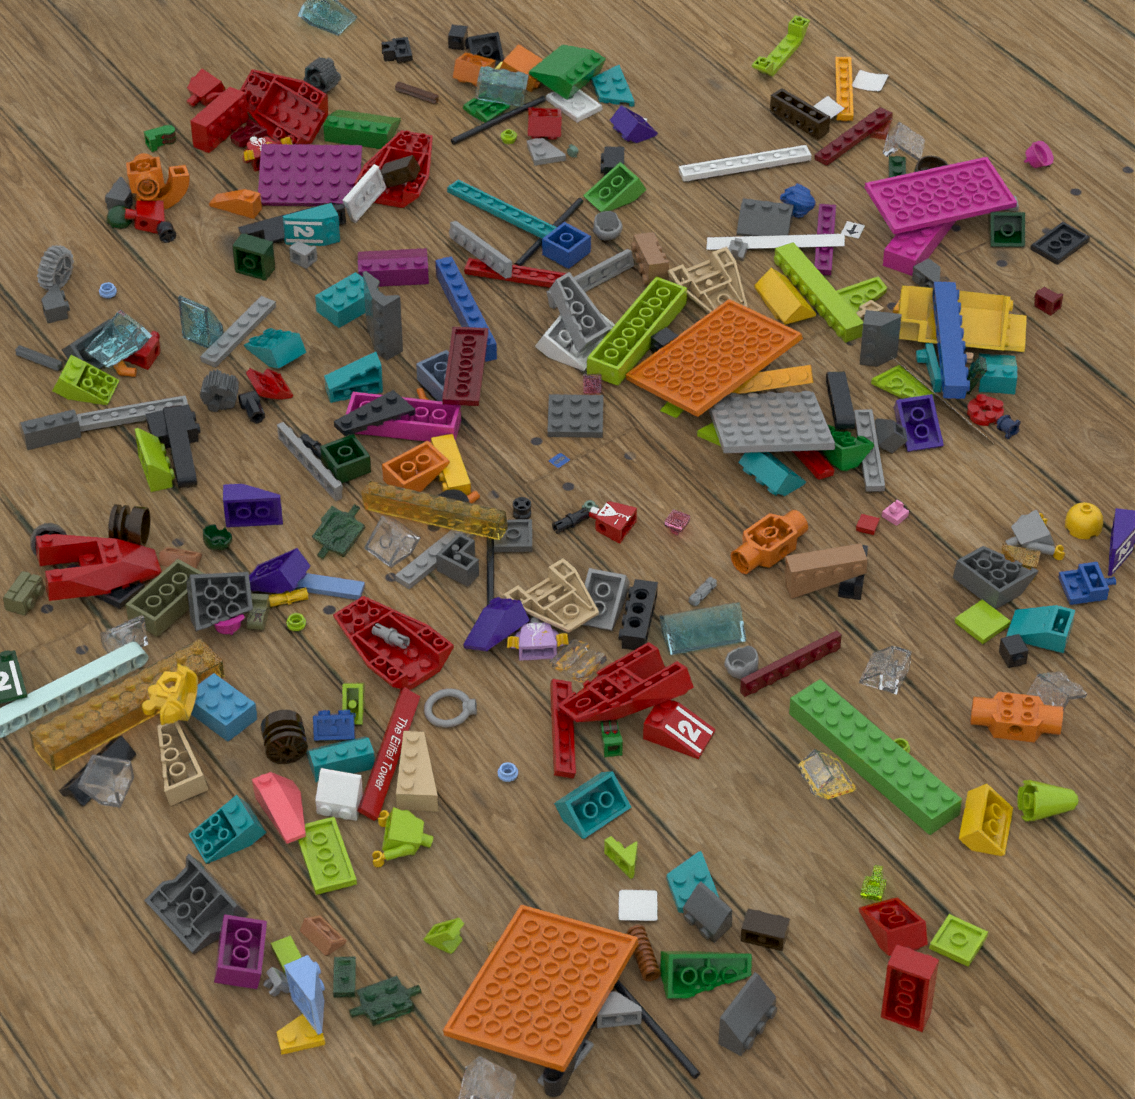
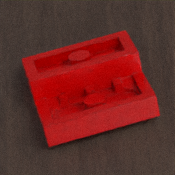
M251 368L246 372L258 395L271 399H289L294 396L280 373L268 368L264 373Z

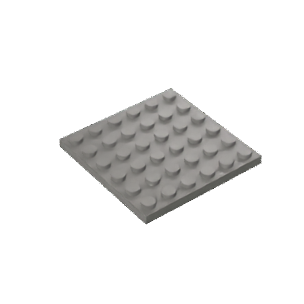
M814 392L731 393L708 409L723 453L835 449L834 439Z

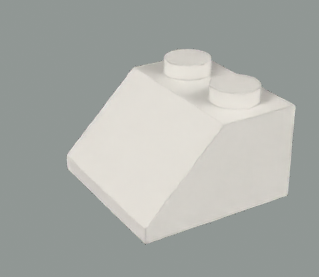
M321 768L315 800L317 814L357 821L360 813L357 810L363 796L361 775Z

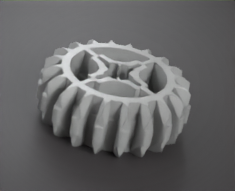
M52 245L44 252V256L41 257V262L37 269L40 287L49 291L54 284H58L61 289L70 280V275L74 268L72 266L74 263L73 254H71L70 250L61 245Z

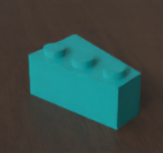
M377 352L324 375L325 390L330 403L351 399L353 392L369 394L383 392L382 365Z

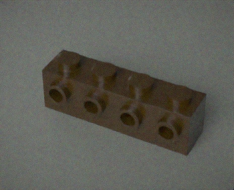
M783 88L771 94V112L816 139H820L829 133V115Z

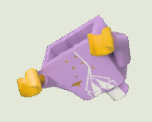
M536 617L531 618L529 623L524 624L521 627V631H518L514 636L507 637V648L519 649V661L556 659L557 647L564 644L569 645L568 634H559L555 629L551 628L550 624L546 622L541 623V620Z

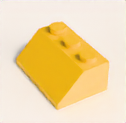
M987 783L967 793L959 840L972 851L1004 856L1013 807Z

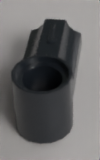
M253 390L238 394L240 407L242 410H245L250 422L255 424L261 423L265 418V412L260 404L257 391Z

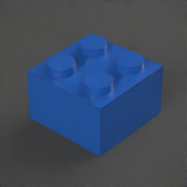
M566 222L542 238V255L568 269L591 252V236Z

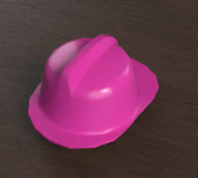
M1043 141L1033 142L1025 151L1026 159L1024 163L1029 162L1033 168L1048 166L1054 161L1051 149Z
M244 614L214 624L216 631L221 634L233 635L240 628L241 621L245 618Z

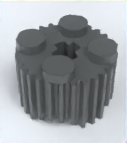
M319 57L305 67V77L303 80L324 93L335 87L341 80V74L337 72L334 61L329 57L327 59Z
M218 369L216 371L213 370V372L209 371V375L204 377L200 392V399L204 402L203 404H207L206 406L209 411L217 412L219 409L227 410V408H234L239 389L238 378L233 375H226V373H222Z

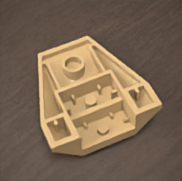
M727 246L712 252L709 260L687 269L682 264L668 270V274L674 283L686 287L687 295L708 313L728 299L748 308L736 260Z
M564 558L548 567L547 579L527 591H524L518 585L503 594L505 599L521 600L527 614L568 633L599 615V611L577 570Z

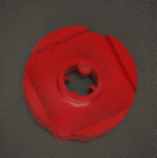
M978 394L976 398L968 403L967 415L977 425L989 426V423H994L995 425L1004 414V404L1001 400L984 394Z

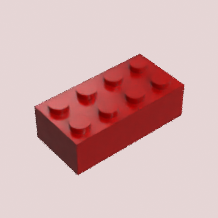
M229 87L190 120L194 148L210 153L248 120L249 115L245 92Z
M896 945L887 964L881 1018L923 1032L932 1012L939 959L914 951L908 947Z

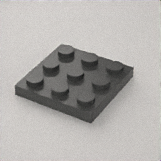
M549 394L548 437L603 438V395Z

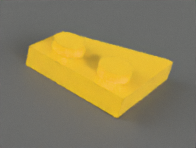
M303 1014L277 1031L281 1055L325 1045L323 1031L318 1035Z

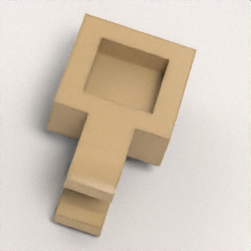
M870 300L861 305L856 314L864 322L866 310L884 312V308Z

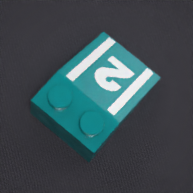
M332 203L283 216L286 245H293L297 241L308 246H326L340 242L339 216Z

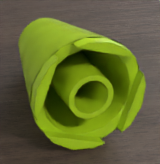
M1024 780L1022 782L1025 783L1024 786L1018 789V809L1023 811L1024 816L1021 817L1026 822L1072 811L1078 805V796L1072 789L1033 780Z

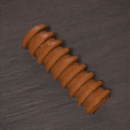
M642 925L630 927L627 930V934L638 937L639 941L633 953L642 974V979L649 982L654 981L660 977L661 971L647 937L646 929Z

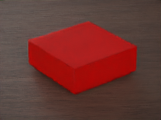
M861 514L856 525V531L874 535L880 518Z

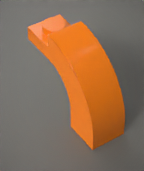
M186 165L169 167L168 180L165 183V187L159 190V194L152 200H144L135 193L136 202L163 201L164 210L178 203L187 192L190 175Z

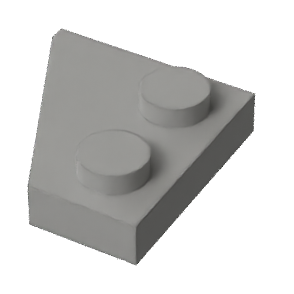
M545 139L527 140V148L534 165L566 161V155Z

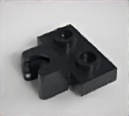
M408 37L393 38L392 41L381 43L384 61H393L395 58L397 62L413 61Z

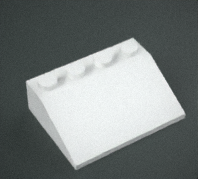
M560 314L535 347L548 358L584 371L587 368V357L602 340L578 353ZM602 314L605 320L613 328L615 324Z

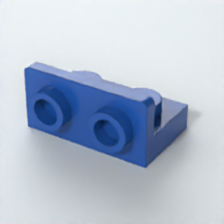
M349 709L338 710V713L330 714V710L318 711V714L313 716L314 740L355 739L356 713H351Z

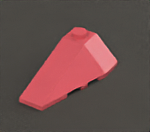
M272 772L252 779L256 800L286 844L306 837L301 791L292 780Z

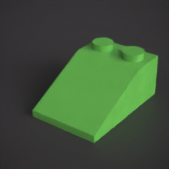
M620 162L583 196L596 209L604 212L635 201L647 189L641 180Z

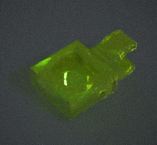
M874 865L872 877L865 876L861 889V898L882 901L886 888V879H883L882 873L883 866Z

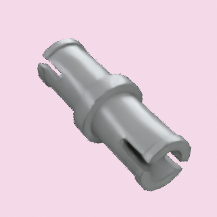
M376 623L372 628V634L384 639L388 644L393 643L402 649H406V646H409L410 638L397 633V630L393 628L389 629L379 623Z

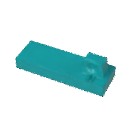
M926 343L925 349L916 351L917 363H926L933 392H941V374L933 343Z

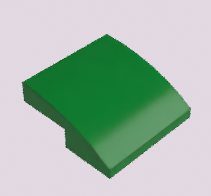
M485 90L465 103L462 109L480 121L488 122L508 110L510 106L501 97L495 98Z

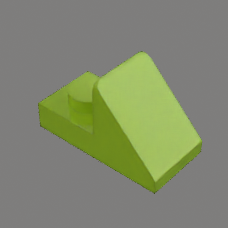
M612 836L605 839L604 854L630 879L634 878L638 842L636 841L624 849L623 845Z
M460 918L435 924L423 940L440 950L452 954L462 942L460 929L465 923Z

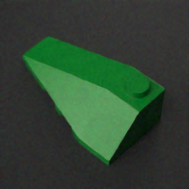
M828 425L835 442V449L821 451L831 464L839 468V470L849 471L850 468L860 465L873 449L874 443L859 435L856 438L851 436V432L837 431L834 426Z
M661 951L660 971L666 998H690L701 992L710 991L715 987L730 984L751 976V953Z

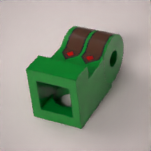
M164 125L144 131L145 144L150 151L154 152L158 150L157 147L175 143V127Z
M617 720L600 721L604 757L622 756L623 741ZM608 746H618L614 751L608 750Z

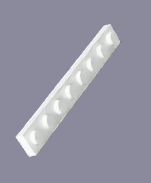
M803 145L679 166V174L683 182L809 161L811 160V153L808 147Z

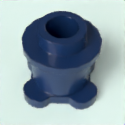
M1004 415L998 419L997 429L1005 432V438L1010 439L1011 436L1019 432L1021 421H1013L1010 415Z

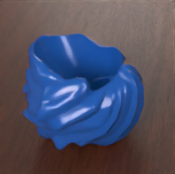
M801 184L786 188L785 193H782L780 197L781 202L794 205L793 216L796 218L806 215L816 204L815 199L810 194V190Z

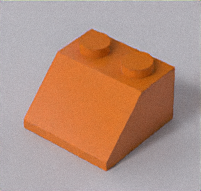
M465 52L455 61L453 78L457 79L458 82H470L474 86L481 87L485 85V79L492 72L496 60Z

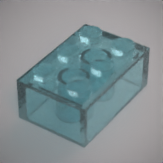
M489 66L481 67L477 80L475 99L523 107L529 75L523 72H510L506 69H493Z

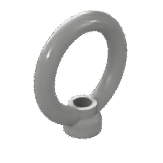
M442 689L427 699L424 705V714L431 724L442 728H450L463 723L469 715H476L477 703L476 699H470L467 694L460 690ZM443 697H456L463 702L462 713L449 720L435 717L432 713V707L437 700Z

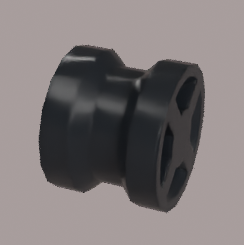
M163 221L157 225L156 231L162 242L169 243L176 238V232L171 222Z
M526 497L516 498L513 501V517L515 519H529L532 514L531 501Z

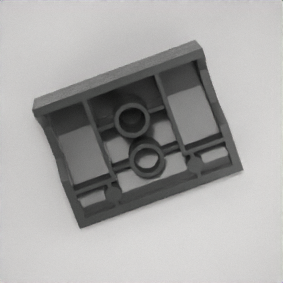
M364 271L367 329L375 352L387 361L403 352L400 296H385L377 290L380 281L367 271Z
M190 854L186 856V867L173 880L161 882L144 900L193 954L219 939L224 914L238 917H246L249 914L206 867Z

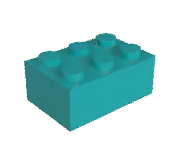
M355 272L315 295L316 312L338 328L366 313L363 277Z

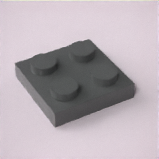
M532 519L494 520V552H533Z

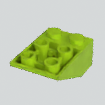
M70 355L52 391L68 400L108 405L119 379Z

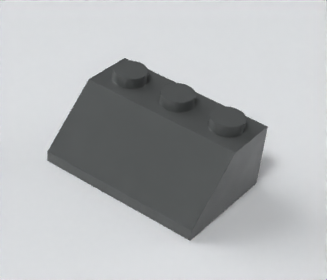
M743 198L739 213L737 236L789 235L793 221L794 205Z
M865 311L859 365L878 367L897 357L902 314Z
M108 319L63 348L62 351L67 359H69L70 355H73L100 369L105 363L119 356L118 348L115 349L114 356L110 359L101 352L106 351L109 353L112 346L119 345L125 340L122 337L95 354H90L121 335L112 320Z
M75 409L19 423L27 450L81 437L79 420Z
M754 972L720 1017L718 1044L740 1056L743 1055L746 1049H751L755 1037L763 1033L766 1022L774 1018L778 1009L776 1007L777 997L759 974Z

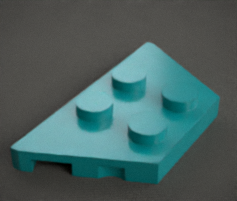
M616 65L592 78V85L599 102L620 105V102L629 103L630 107L635 106V101L620 65Z
M702 851L697 852L666 874V880L679 913H683V906L699 882L705 884L719 897Z

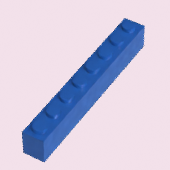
M452 256L435 260L436 277L461 327L489 328ZM490 329L485 362L497 359V343Z
M934 282L932 300L943 398L965 399L966 391L970 390V381L967 380L968 367H965L967 354H964L965 341H962L964 328H961L962 315H959L961 311V303L958 302L959 290L956 289L955 282Z

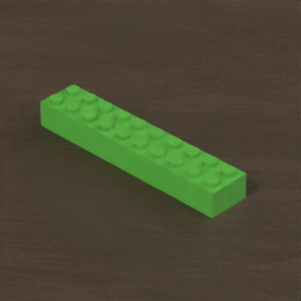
M821 679L790 698L789 714L926 833L929 835L933 834L960 815L961 797Z

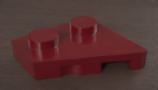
M248 119L246 121L247 125L244 128L240 126L230 136V139L236 146L245 147L251 137L260 139L267 136V130Z

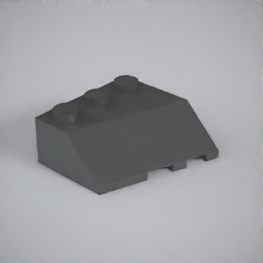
M982 546L957 560L953 578L981 600L983 599L994 609H997L1020 596L1038 574L1039 570L1034 568L1029 570L1022 566L1023 563L1019 561L1011 562L1005 559L1003 554Z
M248 572L190 575L186 582L190 619L196 632L219 623V621H225L253 610Z

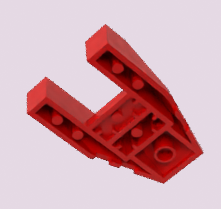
M60 534L36 536V555L39 566L78 562L80 566L45 571L46 592L49 601L109 594L111 589L120 586L123 589L129 587V583L140 580L141 583L155 578L162 573L155 550L115 538Z
M648 642L597 671V677L591 682L589 680L584 682V688L578 693H571L557 707L575 722L617 720L685 695L694 686L687 667L676 661L665 668L659 649Z

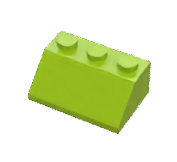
M135 428L138 456L150 491L155 492L172 488V480L175 479L173 469H169L171 466L169 457H165L166 449L164 444H160L158 437L142 429Z

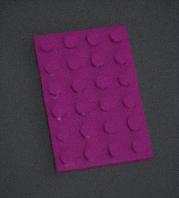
M262 144L258 185L262 206H318L329 202H335L336 205H344L343 199L353 189L354 182L361 172L362 145Z

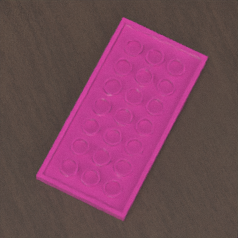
M988 157L867 182L864 187L893 234L1015 208L1017 206L1016 199Z

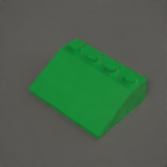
M562 44L533 67L528 74L568 100L579 89L589 83L593 77L600 74L606 58L591 49Z
M338 109L329 114L323 125L324 141L381 149L394 137L401 118Z

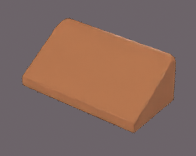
M166 547L160 551L159 565L169 567L179 559L197 569L202 553Z
M320 915L305 918L300 928V932L325 956L330 955L347 942Z

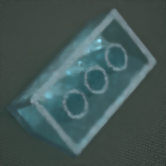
M740 602L659 616L662 635L670 655L747 641Z

